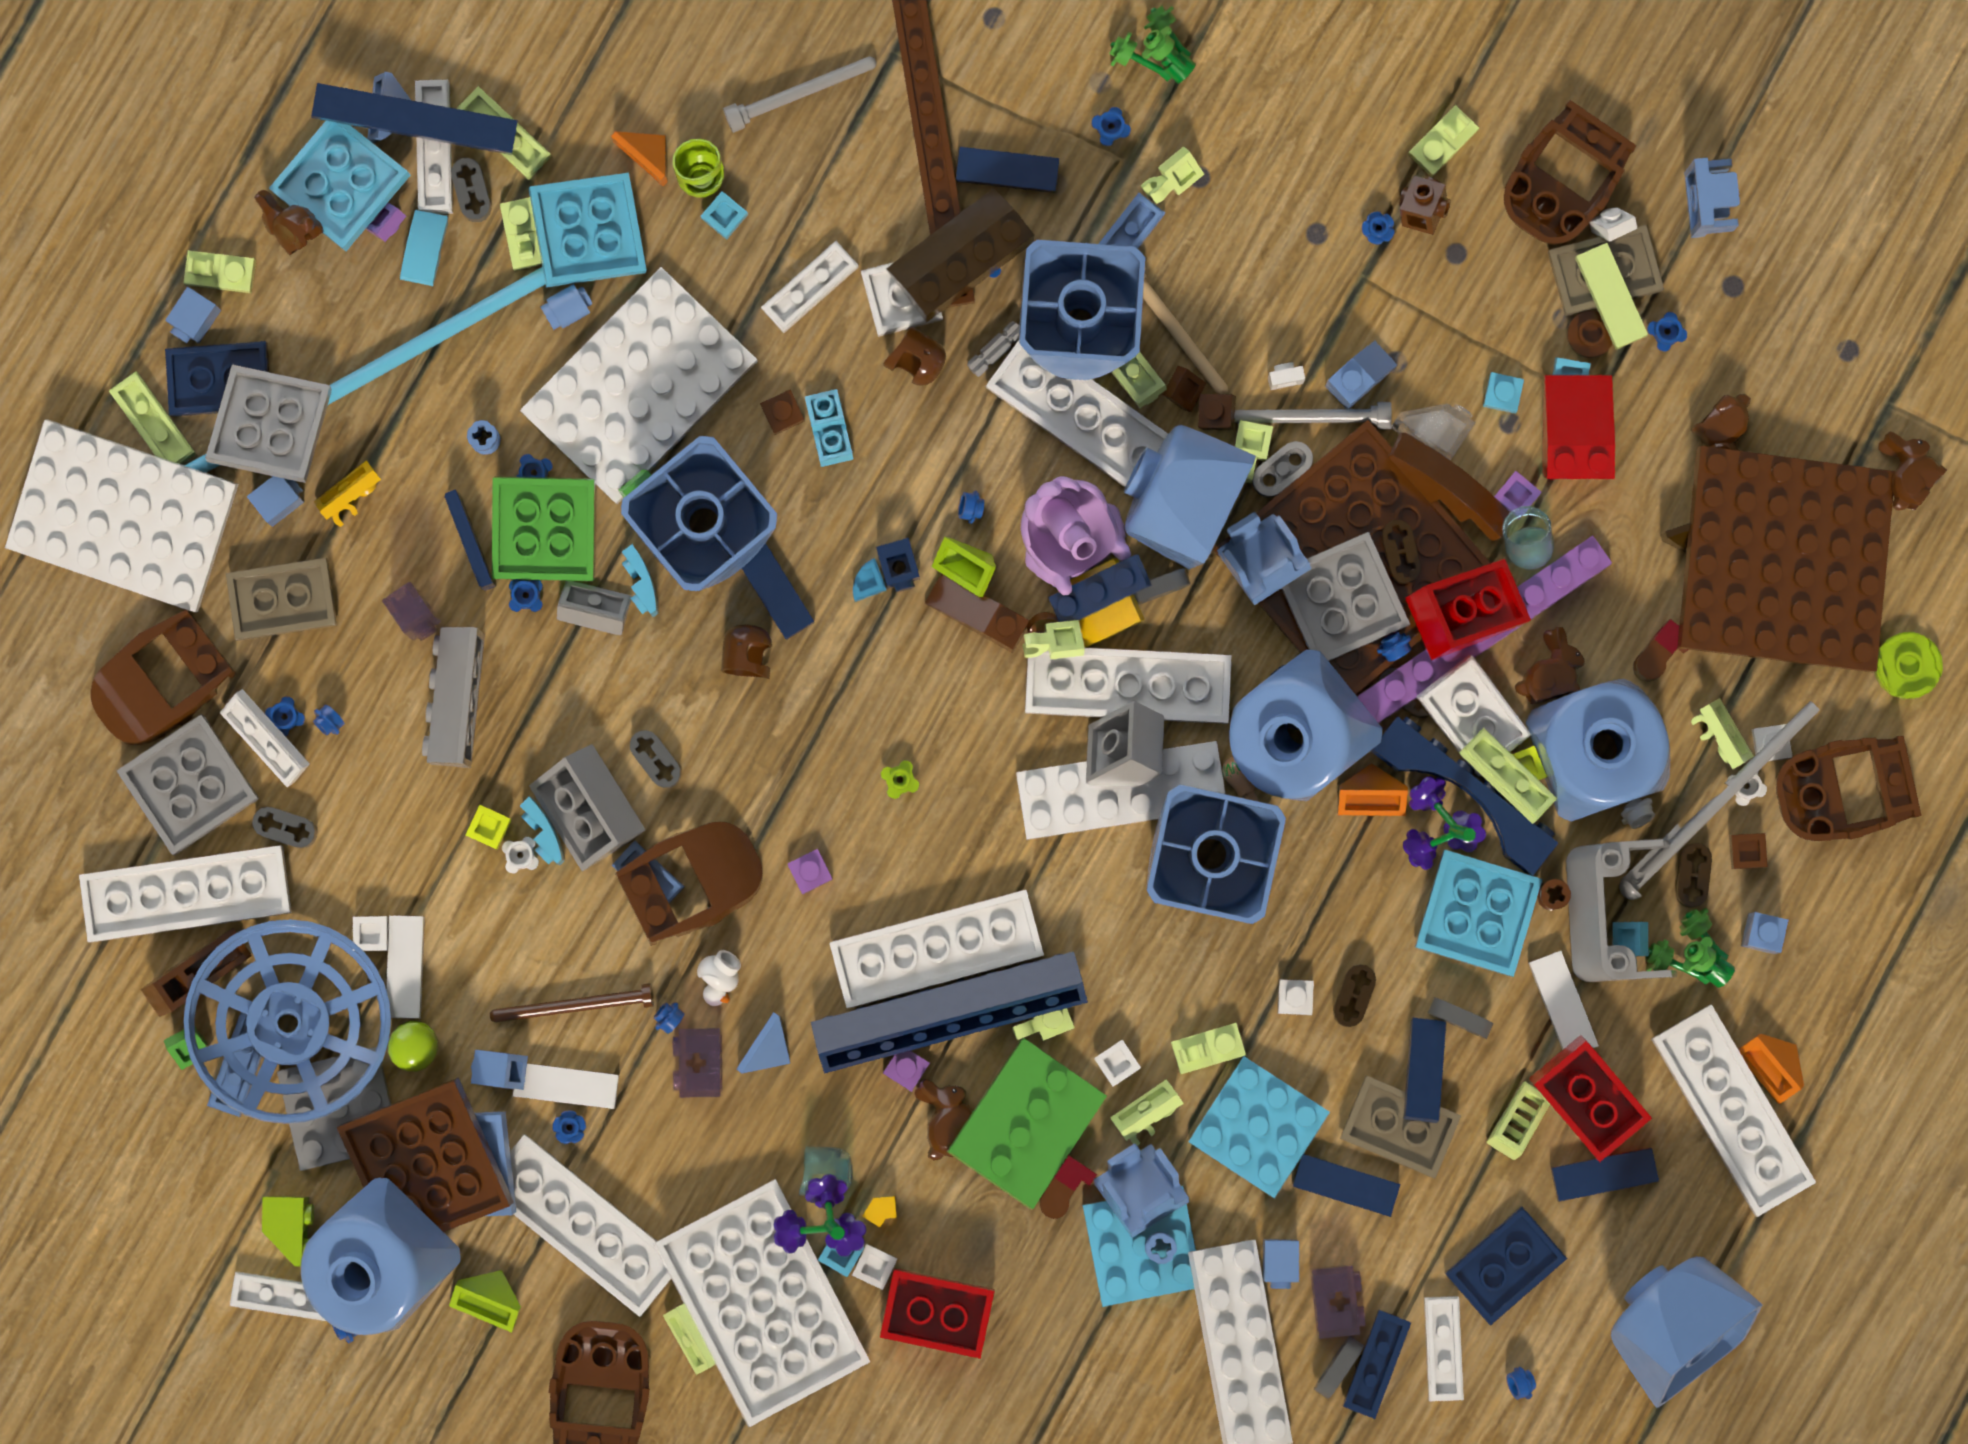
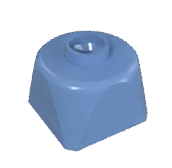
M1036 240L1026 248L1019 325L1020 345L1040 367L1055 376L1065 379L1090 380L1099 378L1132 360L1140 351L1145 256L1136 247L1049 240ZM1080 309L1090 313L1092 318L1084 321L1076 320L1069 316L1068 312Z
M1175 426L1157 452L1148 447L1145 448L1129 477L1124 493L1134 497L1125 522L1126 533L1187 569L1204 564L1244 485L1256 456L1187 426Z
M708 436L696 438L624 497L621 505V514L676 582L684 590L700 591L709 588L738 572L761 550L775 530L777 523L776 511L714 437ZM707 508L716 513L718 520L712 529L704 533L691 531L689 520L695 511Z
M1307 649L1264 680L1234 706L1229 729L1231 752L1238 768L1255 787L1267 794L1298 801L1310 800L1380 744L1382 739V727L1321 651ZM1287 723L1293 724L1300 729L1303 735L1302 745L1296 743L1290 737Z
M1618 679L1574 692L1533 709L1527 718L1526 726L1547 775L1545 778L1549 791L1557 797L1554 806L1558 816L1572 822L1663 791L1670 777L1671 759L1670 743L1663 719L1652 700L1639 686L1631 681ZM1598 732H1605L1614 739L1617 746V754L1614 759H1602L1593 750V740Z
M1185 785L1173 788L1167 793L1154 834L1147 877V892L1154 903L1249 924L1259 921L1265 916L1286 820L1283 812L1276 805ZM1207 839L1220 841L1226 850L1224 863L1215 869L1202 867L1197 859L1198 847L1202 841Z
M375 1178L329 1218L307 1242L301 1260L302 1284L313 1308L332 1326L357 1335H373L399 1329L460 1263V1248L392 1181L387 1178Z
M1696 1256L1680 1263L1670 1271L1663 1265H1660L1640 1279L1624 1297L1629 1306L1613 1325L1611 1339L1634 1377L1655 1407L1658 1408L1735 1349L1746 1338L1763 1304L1704 1257Z

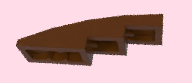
M1405 432L1399 434L1388 457L1430 503L1440 499L1460 522L1472 519L1491 541L1501 538L1512 514L1486 488L1455 463Z

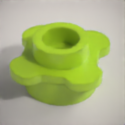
M904 760L899 766L893 768L885 767L881 771V777L886 780L888 785L887 794L890 798L898 799L901 794L908 791L914 793L918 790L919 782L914 779L911 762ZM900 776L903 777L902 783L897 782V778Z

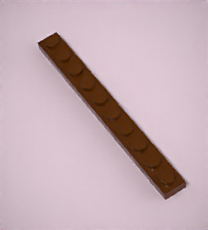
M892 0L931 235L961 212L926 0ZM973 288L947 308L974 304Z

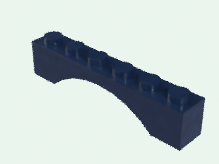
M1397 716L1382 734L1381 743L1373 748L1371 752L1396 772H1418L1441 777L1465 791L1481 806L1492 822L1500 841L1503 856L1524 873L1531 876L1534 875L1558 845V842L1553 839L1555 833L1541 822L1537 825L1532 824L1511 803L1508 804L1499 796L1501 793L1487 780L1482 783L1473 776L1475 770L1461 759H1458L1457 762L1446 755L1448 749L1435 738L1428 741L1419 734L1421 731L1419 725L1408 717L1402 720Z

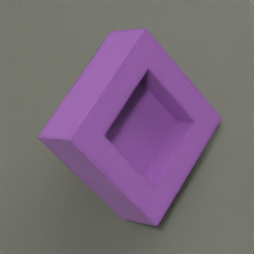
M387 203L366 230L386 242L399 229L406 215L395 206Z
M1515 471L1494 497L1510 513L1520 519L1542 492Z
M818 849L787 864L802 895L833 880Z
M906 1051L895 1054L883 1074L912 1092L930 1063L914 1052Z

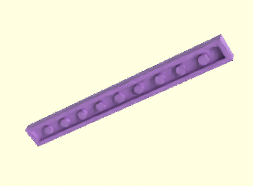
M1593 536L1517 587L1531 619L1612 564ZM1521 626L1431 660L1426 649L1357 697L1375 720L1381 723L1403 708V706L1416 699L1417 695L1465 657L1472 655L1476 658Z

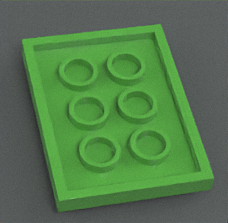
M1022 1038L947 1152L1031 1210L1047 1189L1107 1095L1028 1040Z

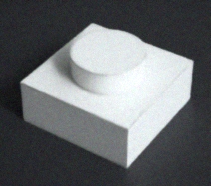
M1619 208L1606 209L1601 212V215L1589 222L1591 232L1609 242L1637 229L1635 216Z
M1294 363L1274 366V371L1269 372L1268 375L1270 390L1300 385L1305 381L1303 366L1294 367Z
M1786 724L1752 729L1755 755ZM1790 740L1769 761L1792 758Z
M353 917V942L363 951H388L389 917Z
M1279 979L1277 1014L1312 1015L1314 981Z
M1123 1040L1094 1058L1112 1087L1141 1068Z
M866 1244L852 1276L883 1290L898 1258Z

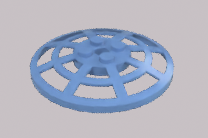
M291 919L268 921L250 926L232 935L216 947L202 963L195 975L186 998L184 1011V1033L189 1056L199 1077L209 1090L227 1106L245 1116L265 1122L283 1124L307 1122L325 1117L341 1109L356 1098L371 1082L383 1062L391 1028L390 1002L385 984L376 966L365 952L348 937L329 927L309 921ZM294 932L309 934L319 938L311 956L296 953H281L268 956L262 936L273 933ZM249 942L255 961L238 972L229 982L226 989L207 981L212 970L226 955L238 946ZM331 943L342 948L353 957L365 971L371 983L352 991L344 978L330 965L324 963ZM295 964L306 966L299 983H279L273 966ZM260 971L266 989L259 993L253 1002L235 994L248 978ZM320 972L330 979L339 989L342 996L324 1003L320 996L312 990L318 973ZM201 993L219 1002L215 1021L218 1043L198 1049L194 1021L196 1006ZM374 996H377L381 1021L376 1051L356 1045L360 1029L357 1004ZM229 1007L247 1015V1033L231 1039L227 1038L226 1018ZM348 1008L350 1027L348 1039L345 1041L328 1034L329 1016ZM292 1015L297 1019L298 1026L293 1032L286 1033L279 1029L278 1021L282 1016ZM253 1046L257 1053L265 1058L257 1076L241 1065L234 1052ZM322 1047L341 1054L328 1070L316 1077L309 1060L316 1055ZM223 1056L235 1074L246 1083L252 1085L244 1103L233 1098L217 1084L209 1074L204 1062ZM350 1058L369 1064L366 1072L353 1088L339 1099L327 1104L320 1086L337 1076L347 1065ZM278 1064H296L303 1082L298 1084H277L270 1082V1079ZM265 1091L284 1095L308 1092L314 1110L304 1113L279 1114L265 1112L257 1109Z

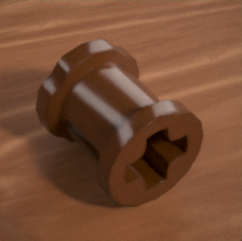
M1551 879L1541 884L1537 896L1538 903L1549 911L1561 909L1569 903L1571 890L1564 881ZM1555 887L1559 888L1558 895L1561 897V900L1550 903L1548 901L1550 895L1546 893V890H1551Z

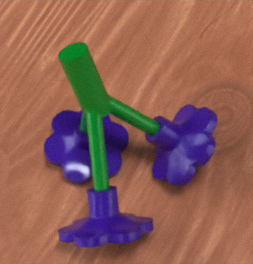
M1431 776L1424 778L1420 785L1412 788L1409 794L1411 797L1409 805L1413 810H1437L1446 821L1444 825L1445 834L1435 839L1429 837L1424 831L1419 833L1416 829H1411L1406 834L1407 839L1403 841V849L1409 855V862L1412 866H1420L1424 870L1432 867L1439 844L1448 841V845L1452 849L1462 848L1465 852H1472L1477 848L1478 842H1482L1486 837V830L1481 826L1482 818L1477 813L1468 815L1467 812L1460 810L1451 817L1444 809L1442 799L1446 794L1444 790L1446 782L1441 777L1436 779Z
M832 1174L824 1175L821 1179L814 1178L808 1182V1190L805 1192V1199L808 1202L815 1203L819 1208H824L827 1220L824 1225L806 1226L805 1220L802 1217H797L794 1210H786L782 1216L776 1217L773 1225L776 1231L774 1234L775 1244L783 1247L786 1253L792 1254L796 1252L798 1247L804 1246L807 1234L827 1232L828 1234L825 1238L826 1245L831 1249H836L837 1254L846 1257L852 1251H860L865 1245L863 1236L867 1230L866 1225L856 1220L854 1215L850 1213H844L839 1219H834L833 1207L844 1200L847 1183L843 1180H837V1177Z

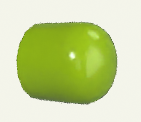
M691 139L682 143L676 149L673 155V169L680 188L688 195L697 198L714 194L721 187L724 180V167L717 147L704 139Z
M407 1021L400 1024L393 1031L388 1042V1053L391 1061L398 1068L407 1072H418L427 1068L434 1061L438 1051V1039L435 1031L428 1024L421 1021Z

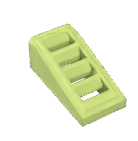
M1525 1081L1522 1082L1489 1136L1487 1144L1509 1158L1516 1160L1523 1154L1550 1103L1538 1089ZM1525 1096L1539 1105L1538 1110L1521 1101ZM1516 1109L1532 1117L1531 1121L1515 1113ZM1511 1121L1525 1131L1522 1134L1508 1125V1123ZM1504 1133L1505 1135L1509 1136V1137L1512 1138L1513 1140L1517 1141V1144H1516L1515 1142H1513L1512 1140L1508 1139L1507 1137H1505V1136L1502 1135V1134Z

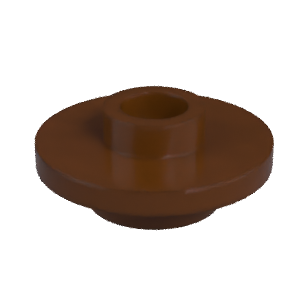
M1582 312L1574 317L1569 324L1567 331L1569 345L1580 356L1596 358L1605 354L1611 348L1613 343L1599 312Z

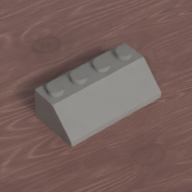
M441 627L440 636L435 635L433 655L438 656L437 668L431 669L429 688L434 689L433 703L428 702L426 708V722L431 723L430 735L424 736L422 745V756H427V763L431 765L471 768L485 634L478 628Z

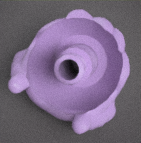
M1060 476L1051 482L1041 485L1036 494L1027 499L1020 525L1023 543L1026 548V566L1037 577L1056 587L1062 595H1069L1072 592L1070 578L1085 573L1103 562L1111 554L1122 561L1131 557L1129 546L1126 544L1125 526L1119 509L1115 505L1107 503L1103 493L1094 484Z

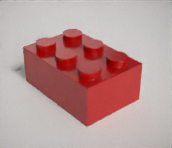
M1582 1035L1577 1037L1529 1078L1599 1162L1652 1119Z
M894 1268L880 1338L981 1359L995 1289Z

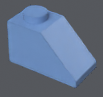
M1373 341L1329 378L1325 387L1346 409H1350L1397 367V364L1376 341Z

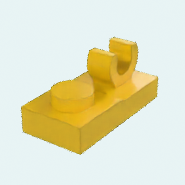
M366 460L317 498L314 504L326 520L331 517L334 523L341 527L344 524L339 518V512L343 509H348L356 516L358 512L351 501L353 499L355 501L360 496L365 497L374 491L377 486L376 483L381 479Z

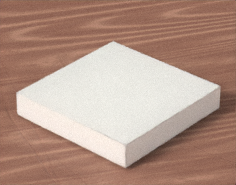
M894 262L861 271L878 337L910 329L911 326L917 327L943 320L942 313L940 312L926 323L886 270Z

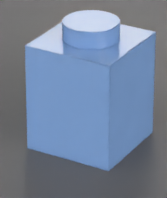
M187 287L165 321L173 327L170 333L185 343H188L190 338L200 343L221 310L214 303Z
M272 476L247 496L264 520L272 527L304 503L299 496L303 489L296 481Z
M1758 912L1748 913L1741 947L1771 954L1781 953L1788 920Z
M475 1049L474 1060L471 1065V1084L524 1090L528 1056Z
M1263 1239V1281L1271 1282V1288L1291 1289V1282H1299L1298 1240Z

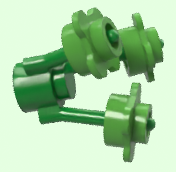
M1163 5L1157 9L1152 8L1151 14L1146 17L1149 23L1144 28L1145 30L1150 28L1152 32L1144 40L1146 47L1142 56L1134 52L1138 43L1130 39L1132 33L1128 32L1124 39L1118 36L1116 41L1110 44L1111 50L1109 54L1114 57L1110 65L1114 66L1117 62L1126 66L1128 61L1132 59L1158 73L1166 81L1172 78L1179 84L1185 80L1195 68L1196 63L1189 58L1192 53L1182 45L1169 26L1177 20L1171 12L1174 9L1173 6L1165 10ZM1153 57L1156 61L1162 60L1161 64L1164 68L1148 60V58Z
M1707 908L1700 911L1694 909L1686 913L1681 920L1682 925L1679 927L1681 929V936L1687 935L1691 940L1702 937V941L1691 942L1685 947L1684 955L1686 960L1684 963L1673 959L1674 948L1668 946L1669 941L1666 939L1663 942L1659 940L1656 944L1652 943L1648 949V956H1645V961L1648 962L1646 971L1667 970L1670 965L1697 978L1705 985L1711 982L1717 988L1723 987L1729 982L1735 972V967L1727 961L1729 955L1721 950L1707 933L1712 926V922L1707 914L1709 912Z

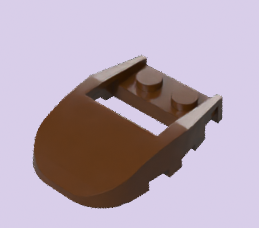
M1570 100L1565 105V109L1554 120H1551L1522 152L1521 158L1514 172H1512L1504 191V206L1509 218L1516 226L1541 242L1561 244L1570 241L1579 235L1608 203L1615 186L1625 170L1623 168L1637 145ZM1555 134L1610 171L1589 202L1534 164Z
M184 610L139 633L109 660L93 679L91 702L97 716L117 739L130 745L149 744L165 736V733L179 725L183 726L190 721L193 715L217 694L215 690L228 676L232 679L236 672L190 611ZM161 634L165 636L202 685L201 688L173 708L133 657L134 654Z
M1896 736L1894 739H1876L1875 737L1828 742L1824 746L1804 751L1787 760L1777 777L1776 794L1783 821L1795 835L1805 840L1831 841L1864 837V835L1892 827L1896 823L1911 817L1921 816L1904 736ZM1870 751L1884 817L1847 824L1833 758Z
M721 821L707 823L676 833L657 843L615 873L651 946L656 945L657 941L673 936L687 935L707 926L711 927L721 922L724 917L734 910L740 909L753 899L758 893L763 879L760 859L748 836L737 826ZM682 846L712 907L678 923L649 862Z
M586 1321L573 1326L560 1341L555 1358L556 1364L553 1376L549 1383L550 1428H553V1444H638L650 1391L648 1351L644 1340L634 1329L620 1323ZM568 1384L635 1390L631 1428L564 1421Z

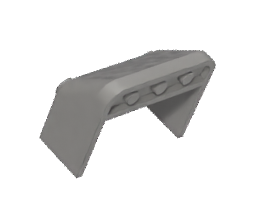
M1656 839L1576 847L1568 854L1566 871L1567 885L1571 890L1569 920L1572 967L1579 979L1586 982L1677 977V970L1638 972L1637 959L1630 948L1622 945H1607L1603 877H1616L1625 873L1630 865V850L1669 848V841Z

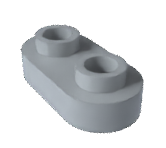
M1298 441L1290 442L1283 446L1255 470L1252 480L1255 491L1267 498L1275 497L1311 467L1313 455L1310 448ZM1293 454H1297L1301 458V463L1297 466L1289 462V457ZM1267 475L1273 476L1275 485L1271 487L1265 486L1263 478Z

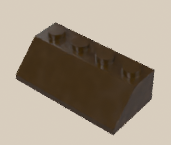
M993 188L887 267L886 270L927 323L1034 242V234L1017 211Z

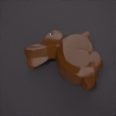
M266 190L258 191L254 196L262 209V220L267 232L270 235H275L277 241L289 256L305 247L308 242L307 240H313L324 232L322 224L308 208L292 205L284 209L277 204L271 193Z
M1728 394L1724 395L1713 406L1712 411L1703 421L1697 423L1691 431L1699 436L1702 443L1707 447L1741 451L1737 448L1736 442L1747 431L1749 420L1747 407L1751 402V398L1746 394H1739L1736 397Z
M1890 431L1878 445V450L1881 453L1897 457L1901 462L1892 475L1893 508L1897 511L1905 510L1906 508L1916 510L1927 498L1935 482L1944 475L1947 469L1939 465L1933 458L1927 456L1930 451V445L1924 440L1911 439L1905 441L1899 435Z
M1556 627L1553 630H1546L1544 632L1543 640L1552 653L1551 657L1536 661L1525 672L1523 681H1519L1515 685L1516 692L1526 696L1530 704L1545 702L1551 698L1580 691V686L1577 683L1578 675L1576 669L1584 666L1585 659L1577 648L1568 645L1563 627Z
M924 1079L920 1082V1087L915 1090V1096L920 1101L934 1105L936 1109L927 1127V1139L930 1145L928 1158L933 1161L940 1160L943 1156L953 1158L947 1150L973 1112L970 1106L963 1102L966 1097V1090L959 1086L939 1088L933 1082Z

